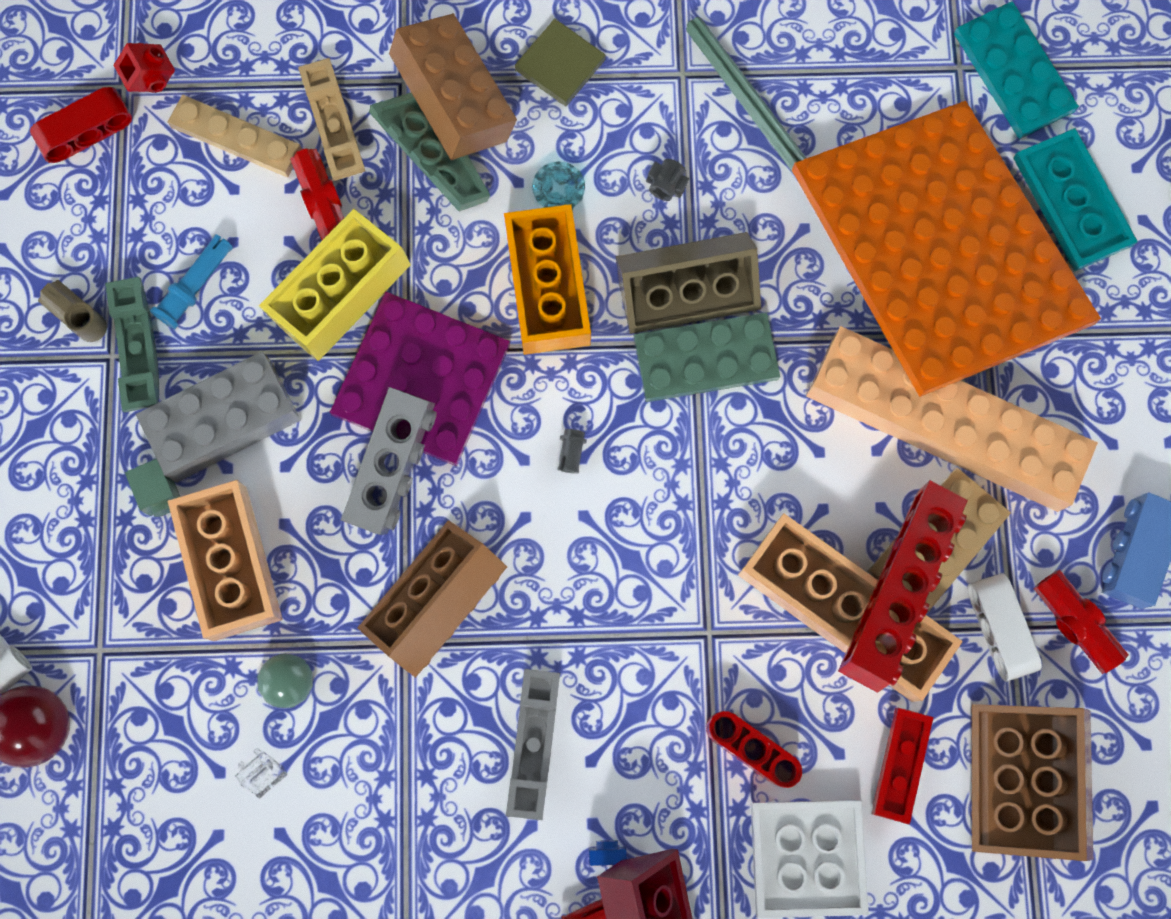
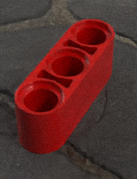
M103 87L37 121L30 128V134L45 161L48 163H58L123 130L131 123L132 115L117 89L114 87Z
M721 711L708 718L706 723L708 737L768 782L778 787L790 788L800 781L802 766L796 757L740 717L729 711ZM721 717L727 718L732 724V733L725 739L719 737L714 730L715 722ZM752 738L758 740L762 746V753L755 760L749 759L744 751L746 742ZM782 760L787 761L792 768L790 778L785 781H780L775 775L776 764Z

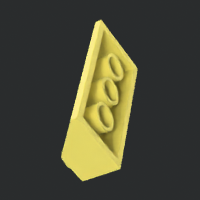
M353 209L268 295L259 307L300 347L319 361L411 264L403 248Z

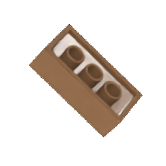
M448 520L357 628L389 658L416 678L423 668L430 663L443 644L452 637L454 631L467 615L475 609L477 603L491 586L499 580L501 574L508 566L483 543Z

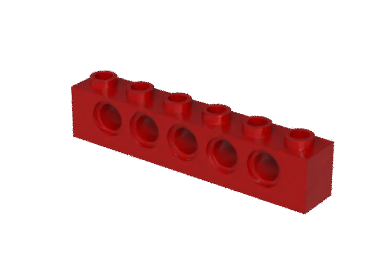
M931 480L916 493L838 672L876 693L888 685L894 686L903 671V666L899 664L902 656L911 650L917 637L913 633L917 622L920 623L928 612L930 606L926 602L928 594L937 588L942 578V573L938 572L942 562L945 563L953 552L955 544L951 543L954 533L957 534L966 521L967 515L963 514L968 500ZM929 523L933 524L936 527L937 531L933 530L929 526ZM916 551L923 555L925 561L917 556ZM902 580L910 584V586L912 587V591H909L904 586ZM889 610L898 615L900 622L892 619ZM875 641H879L884 645L886 654L878 650Z

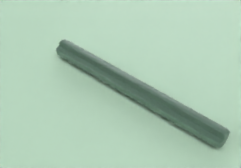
M695 17L688 22L687 33L792 171L794 163L806 159L805 155L702 18Z

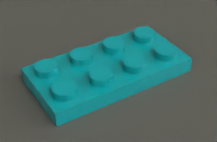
M1013 1L956 28L954 32L956 39L1019 140L1074 113L1078 109L1079 105Z
M1076 128L1015 154L1013 159L1074 272L1131 248L1138 242Z

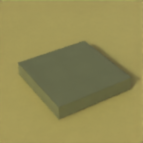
M554 18L517 61L515 71L567 107L604 63L606 54Z

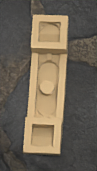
M330 58L298 67L333 181L366 172Z

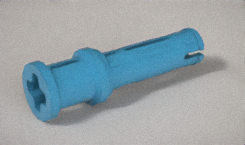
M215 234L211 242L178 283L174 282L169 285V292L157 307L150 309V312L157 319L172 329H176L179 326L177 321L188 307H193L196 304L197 299L195 295L226 255L233 249V246L224 238L220 240L221 236Z

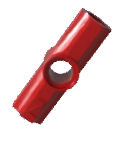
M305 148L297 151L290 160L302 188L300 193L311 219H314L319 236L323 240L344 219L341 211L343 207L332 179L329 180L325 166L317 149Z
M1060 569L1045 577L1033 588L1056 616V625L1060 632L1070 642L1081 647L1101 674H1105L1118 667L1129 656L1105 626L1106 619L1102 611L1091 600L1083 598Z

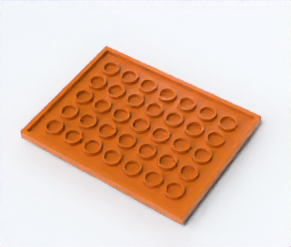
M966 100L794 163L792 168L793 174L919 397L1091 327L1101 319Z

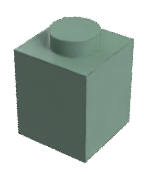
M157 458L124 472L139 510L149 516L160 517L170 513L168 500L181 497L175 482L164 475Z

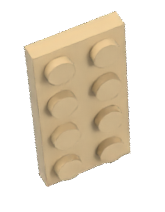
M958 467L951 472L940 486L968 500L963 511L967 518L961 530L957 534L954 533L951 543L955 544L952 554L945 563L942 562L938 572L942 573L940 583L932 593L929 592L926 599V602L930 604L928 612L1011 514L1008 509ZM929 523V526L933 530L937 531L936 527L933 524ZM896 538L867 571L877 580ZM916 551L917 556L925 561L923 555ZM902 580L904 586L909 591H912V587L910 586V584Z

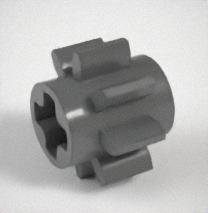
M664 159L662 164L655 161L646 179V182L651 184L649 187L651 194L663 201H670L673 195L681 198L689 181V178L684 176L686 172L685 167L673 159Z

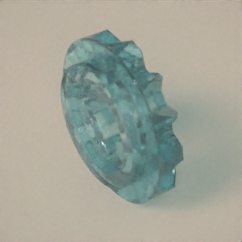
M551 162L537 171L533 179L532 190L536 203L538 202L544 208L572 204L573 210L583 199L585 181L583 175L575 166L566 162ZM552 178L559 185L568 184L564 187L565 197L560 195L559 192H551L553 190Z

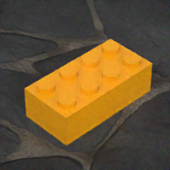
M572 204L504 213L523 354L591 346V330Z

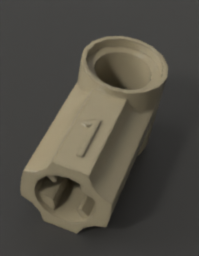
M56 280L55 282L47 283L40 291L38 302L82 340L95 342L105 335L107 330L105 319L61 281ZM90 318L89 322L85 326L81 327L82 323L86 319Z

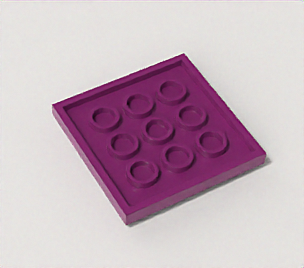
M385 291L329 413L336 418L373 432L389 387L435 403L433 411H436L437 414L433 427L430 431L425 430L421 444L425 445L423 453L457 466L508 352L510 341ZM407 420L399 422L396 428L397 435L402 440L406 439L411 433V425Z

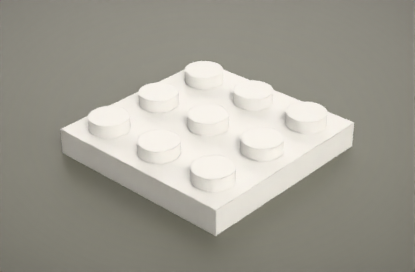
M861 800L751 803L755 909L757 918L869 915Z

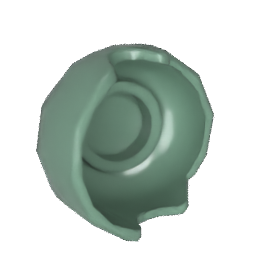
M278 654L263 663L257 675L258 691L263 699L274 707H295L306 700L313 687L312 671L304 659L291 654Z

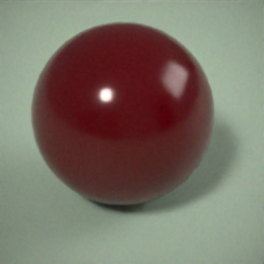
M34 685L15 687L1 694L0 761L9 766L28 768L43 764L53 758L64 746L70 730L69 713L61 698L49 689Z

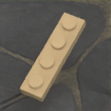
M183 94L167 121L172 129L287 178L293 169L290 158L297 151L302 150L298 143Z

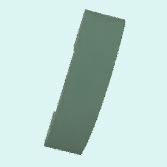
M140 277L105 283L109 315L114 319L122 377L118 378L122 411L126 413L149 408L159 403V369L153 326L142 280Z

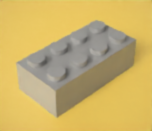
M263 351L135 414L164 475L176 483L301 421L272 361Z

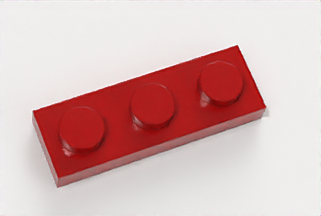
M899 707L895 708L871 812L872 815L910 825L934 717Z

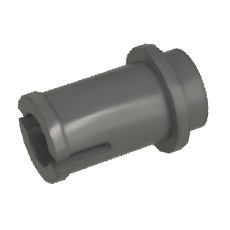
M565 429L564 435H560V440L563 442L558 471L579 474L583 444L587 443V439H584L585 432Z

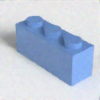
M1148 492L1132 499L1128 503L1124 512V517L1127 518L1125 527L1117 534L1113 543V549L1116 550L1113 561L1108 563L1102 574V581L1105 583L1101 593L1139 609L1156 605L1171 562V501Z

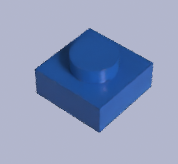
M618 840L596 841V847L589 848L590 866L615 865L619 861L627 859L626 847H618Z

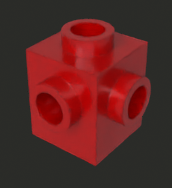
M126 43L113 65L128 92H162L175 72L161 44Z

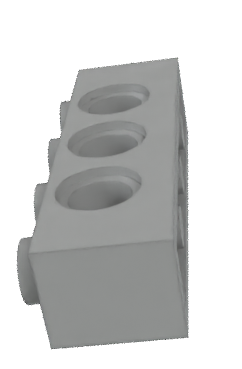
M389 387L341 521L378 535L388 534L389 529H395L401 513L400 510H397L401 496H407L413 478L409 477L413 463H419L424 452L425 445L421 444L425 430H431L436 419L437 412L433 411L435 403ZM407 420L411 425V433L406 439L402 440L398 437L396 428L399 422ZM390 453L396 454L399 459V466L392 473L386 469L384 464L386 456ZM377 486H382L387 493V499L382 505H378L373 500V491Z

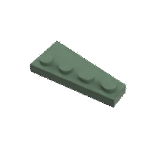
M412 93L370 105L369 113L459 212L488 202L490 193L469 156L466 155L450 160Z

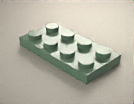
M767 312L634 334V344L645 402L777 381L780 378Z

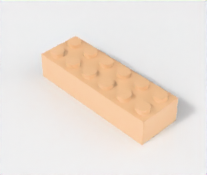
M785 513L776 521L738 574L739 577L844 653H846L878 581ZM889 610L892 619L900 622L898 615ZM925 615L920 623H916L913 633L917 635L915 643L907 654H903L899 663L903 666L902 674L897 683L891 686L911 702L924 700L963 642L927 615ZM875 641L878 650L886 654L884 645L879 641Z

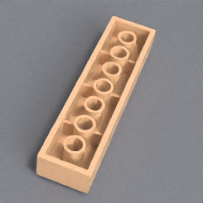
M842 326L839 327L806 395L810 399L1056 512L1073 505L1098 444L1096 441L961 380L919 397L893 349Z

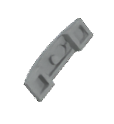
M524 669L516 744L506 809L507 817L543 820L560 673Z

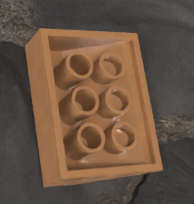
M972 704V852L1076 861L1094 860L1091 710L1085 708Z

